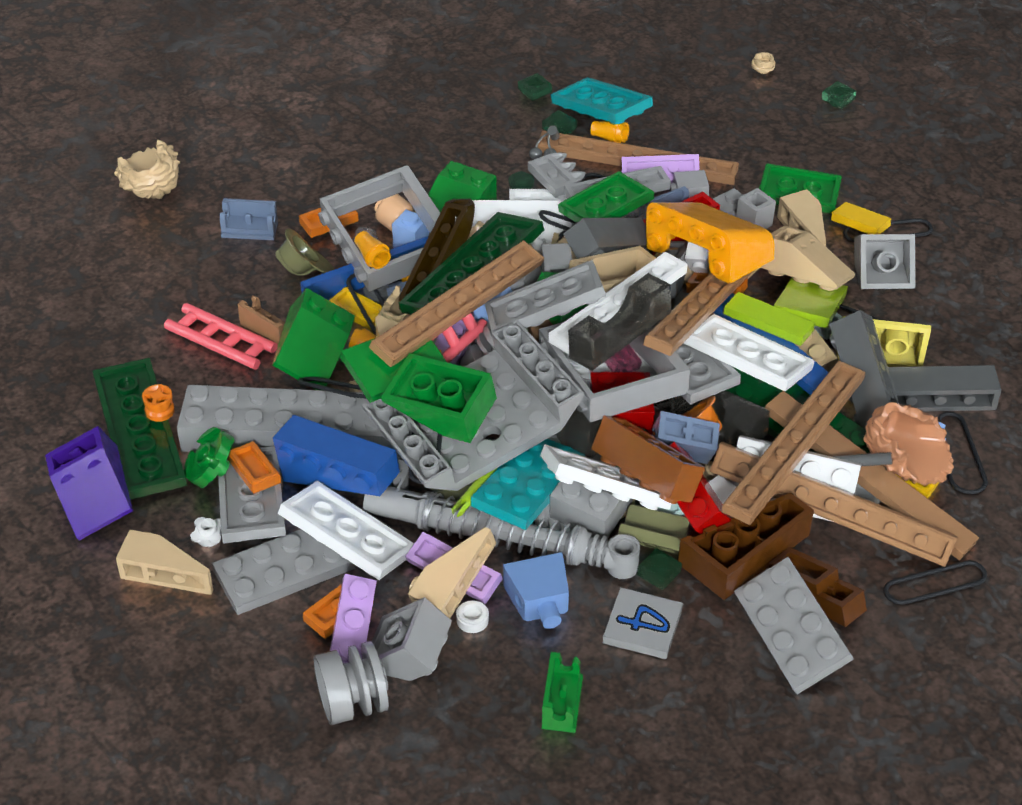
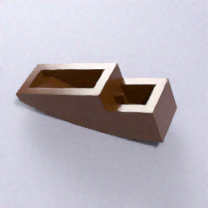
M791 547L768 563L769 568L789 557L826 616L844 627H847L867 611L864 590L839 579L838 568Z

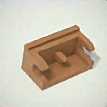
M254 295L251 298V308L244 300L239 302L237 305L240 327L276 342L278 345L285 322L262 309L260 299Z

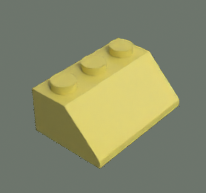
M873 319L888 367L923 366L931 333V325ZM836 350V356H837L838 361H839L840 358H839L838 352H837V350Z

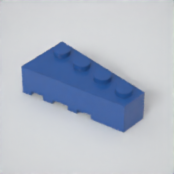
M293 415L273 437L283 482L310 486L314 482L319 481L330 489L381 496L400 473L395 449Z

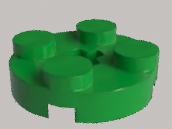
M216 427L208 429L199 437L196 442L201 445L196 452L190 451L184 466V474L189 479L188 481L202 489L216 476L222 477L230 465L227 458L234 443V437Z

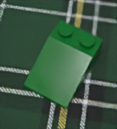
M450 161L438 174L428 196L440 213L445 203L452 199L497 200V176Z
M306 288L289 308L272 366L297 380L304 377L330 379L341 351L350 335L355 315ZM308 381L323 386L327 385V383Z
M409 353L381 396V399L384 403L442 436L471 443L497 396L491 373Z

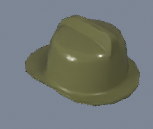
M290 228L285 230L286 240L276 251L275 255L289 272L303 276L315 270H319L322 273L335 270L330 262L309 246L297 232Z

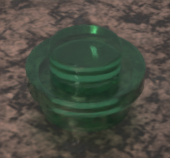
M519 171L509 177L508 184L511 189H531L534 186V178L524 171Z

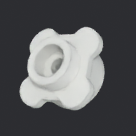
M199 517L194 521L196 527L194 532L190 534L192 541L198 542L204 547H211L220 542L222 537L220 518L213 520L211 518Z

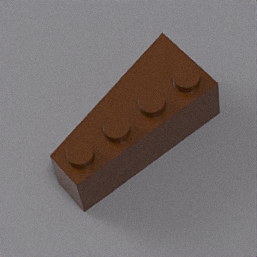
M788 493L769 501L751 525L731 517V522L719 527L712 525L705 528L703 534L692 538L689 535L681 538L678 564L720 598L726 600L735 593L734 590L749 582L769 567L768 563L787 548L795 547L810 535L814 510L792 493Z

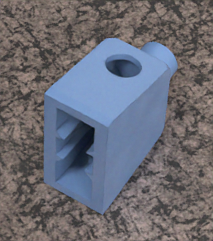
M562 552L503 564L504 589L522 619L525 621L541 619L543 627L547 629L557 627L562 621L560 614L568 611L569 590Z

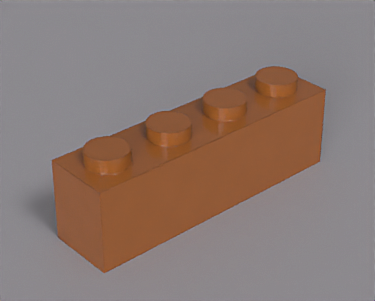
M604 415L591 447L593 451L601 455V461L620 467L619 472L621 474L639 479L640 486L659 492V498L671 504H677L678 501L692 502L705 467L626 419Z

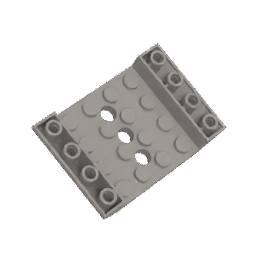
M518 320L492 333L495 350L464 366L491 373L497 396L471 443L442 436L440 455L436 450L437 432L419 422L416 425L411 417L384 403L382 399L362 405L363 410L425 488L460 490L560 432L583 399L584 392ZM491 434L500 435L498 439L493 441L485 439Z

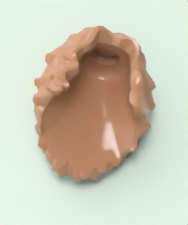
M889 402L874 410L872 417L865 426L866 433L863 439L870 453L892 452L893 464L883 465L887 468L888 472L892 471L904 481L911 480L913 484L919 483L924 486L936 484L937 482L943 483L947 480L946 475L951 474L954 468L952 453H950V444L945 440L947 432L940 427L937 416L934 417L918 408L911 407V405H901L895 402Z

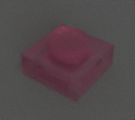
M627 341L603 348L600 355L611 372H633L639 370L642 364L641 359Z

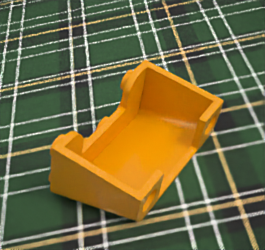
M652 202L647 206V249L656 253H663L669 249L671 239L675 237L709 250V270L719 280L730 284L774 260L775 244L773 236L767 229L698 202Z

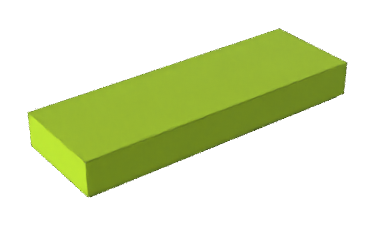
M737 292L724 307L725 315L799 346L806 341L815 327V323L740 292Z

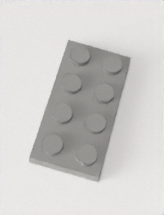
M592 259L485 303L491 331L494 333L515 320H518L524 328L539 326L547 319L557 315H566L572 309L585 304H593L600 298L605 297L606 293Z
M663 318L653 321L652 324L656 326ZM625 333V342L660 374L631 336ZM684 343L675 351L690 369L689 391L681 395L690 405L740 384L741 374L731 365Z
M275 446L260 448L280 474ZM230 464L227 472L222 477L218 476L223 543L286 536L285 518L278 514L280 505L283 503L281 483L253 494Z
M302 529L212 563L213 572L237 615L355 569V564L341 557L340 554L317 541Z
M789 557L734 590L796 694L801 693L854 660Z

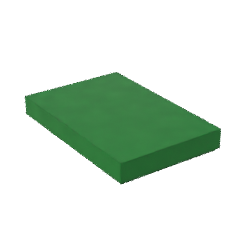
M766 164L759 189L776 201L775 205H779L780 197L807 189L819 200L822 212L832 214L836 208L842 176Z
M618 171L559 203L558 209L561 214L576 223L582 218H621L654 200V191Z
M372 340L344 349L340 354L341 360L369 403L381 399V396L406 359L405 357L390 367L369 348ZM432 340L412 353L447 362Z

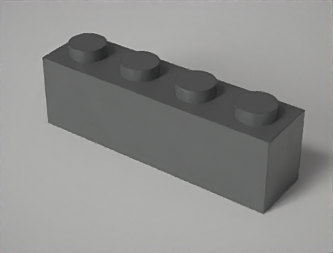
M641 217L582 218L563 233L577 259L641 246L649 252V249H647L646 225Z
M859 310L829 325L832 332L830 334V341L838 352L839 361L865 371L863 382L849 400L855 407V423L866 430L867 421L872 417L876 408L884 406L889 402L899 403L873 318Z
M994 365L888 367L899 404L911 405V407L918 408L923 412L987 411L997 409L1002 389Z

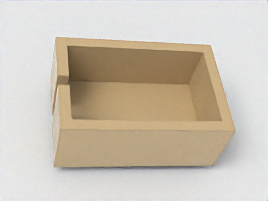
M641 246L570 260L569 269L593 259L605 293H607L656 259V257ZM670 285L640 307L653 306L656 303L668 301Z

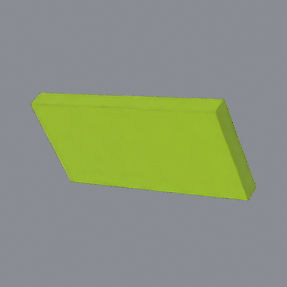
M792 277L774 306L815 323V326L828 328L846 296L848 286L842 285L838 289L828 291L821 289L819 284L812 282L799 283L794 281Z

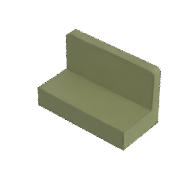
M630 505L625 523L620 524L618 535L627 534L635 537L639 541L640 546L679 555L680 539L686 537L690 522L685 517Z

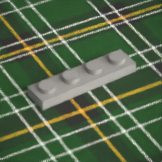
M661 166L623 173L651 189L654 193L670 190L671 180ZM607 177L564 185V195L568 199Z

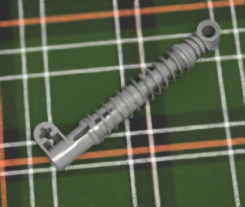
M398 459L400 473L382 495L373 496L365 494L363 509L365 512L413 523L424 531L434 528L437 534L443 530L447 531L448 536L456 533L462 539L464 536L471 537L484 527L491 529L495 538V548L498 547L502 539L507 541V550L510 549L512 542L519 543V553H521L523 545L531 546V556L534 554L535 547L543 549L542 556L546 555L547 550L555 553L562 552L566 557L565 562L568 565L578 566L581 563L586 564L588 561L589 565L593 566L596 562V566L601 568L604 564V569H607L609 574L618 579L631 578L638 572L640 543L633 536L620 534L610 538V541H608L607 536H603L601 539V536L596 534L593 537V534L588 532L586 527H578L576 525L573 528L570 523L562 530L558 520L550 527L547 518L542 519L539 525L536 518L535 525L531 524L524 530L471 506L462 516L457 517L461 507L452 514V507L456 504L453 496L444 499V496L441 493L437 494V492L427 491L422 494L409 491V468L405 461ZM544 521H546L547 527L541 526ZM556 524H558L559 530L553 529ZM568 526H570V532H569V533H568V532H565L566 529L568 528Z

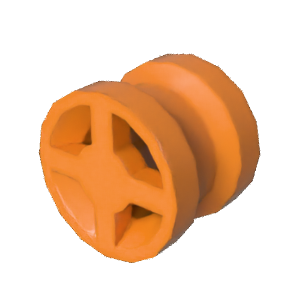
M155 384L146 388L142 393L145 414L151 421L162 422L168 420L175 412L172 391L168 386Z

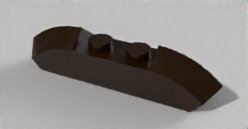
M452 199L445 203L399 296V302L467 241L475 211V203L471 199Z

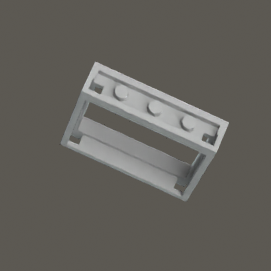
M408 165L320 198L321 212L318 213L322 225L328 226L334 244L340 245L344 260L347 264H352L357 281L359 283L363 282L369 292L409 276L423 248L390 260L381 269H370L338 217L403 192L431 233L440 212Z
M639 307L588 344L628 333L660 374L594 394L564 355L563 351L549 343V332L562 323L539 329V344L584 392V397L577 406V410L583 412L589 422L603 419L604 415L614 416L677 397L689 391L690 369L679 355L674 351L671 356H668L643 345L645 336L655 326Z

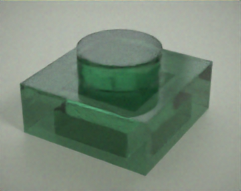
M536 73L518 81V90L533 101L551 93L552 84Z
M837 81L822 91L821 99L834 107L842 109L856 99L857 91Z
M558 110L542 121V129L547 131L550 126H556L559 133L569 134L577 128V120Z
M656 548L638 566L637 575L659 589L664 590L681 572L682 563Z

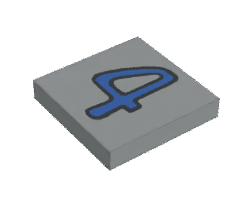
M620 587L603 635V644L667 659L682 612L683 603Z

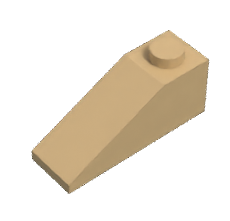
M807 189L780 197L777 215L780 222L784 226L810 232L826 247L822 208L819 200Z
M484 527L424 567L421 574L416 576L410 584L408 595L412 603L425 597L450 619L496 545L491 529Z
M129 530L116 557L120 579L212 594L213 585L210 569L161 535L147 531Z

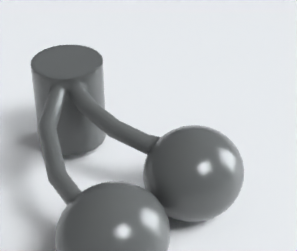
M550 126L547 133L541 136L536 146L529 151L531 159L540 158L542 154L545 156L557 153L550 146V139L557 140L560 137L556 126ZM548 135V149L543 154L542 150L538 148V144Z

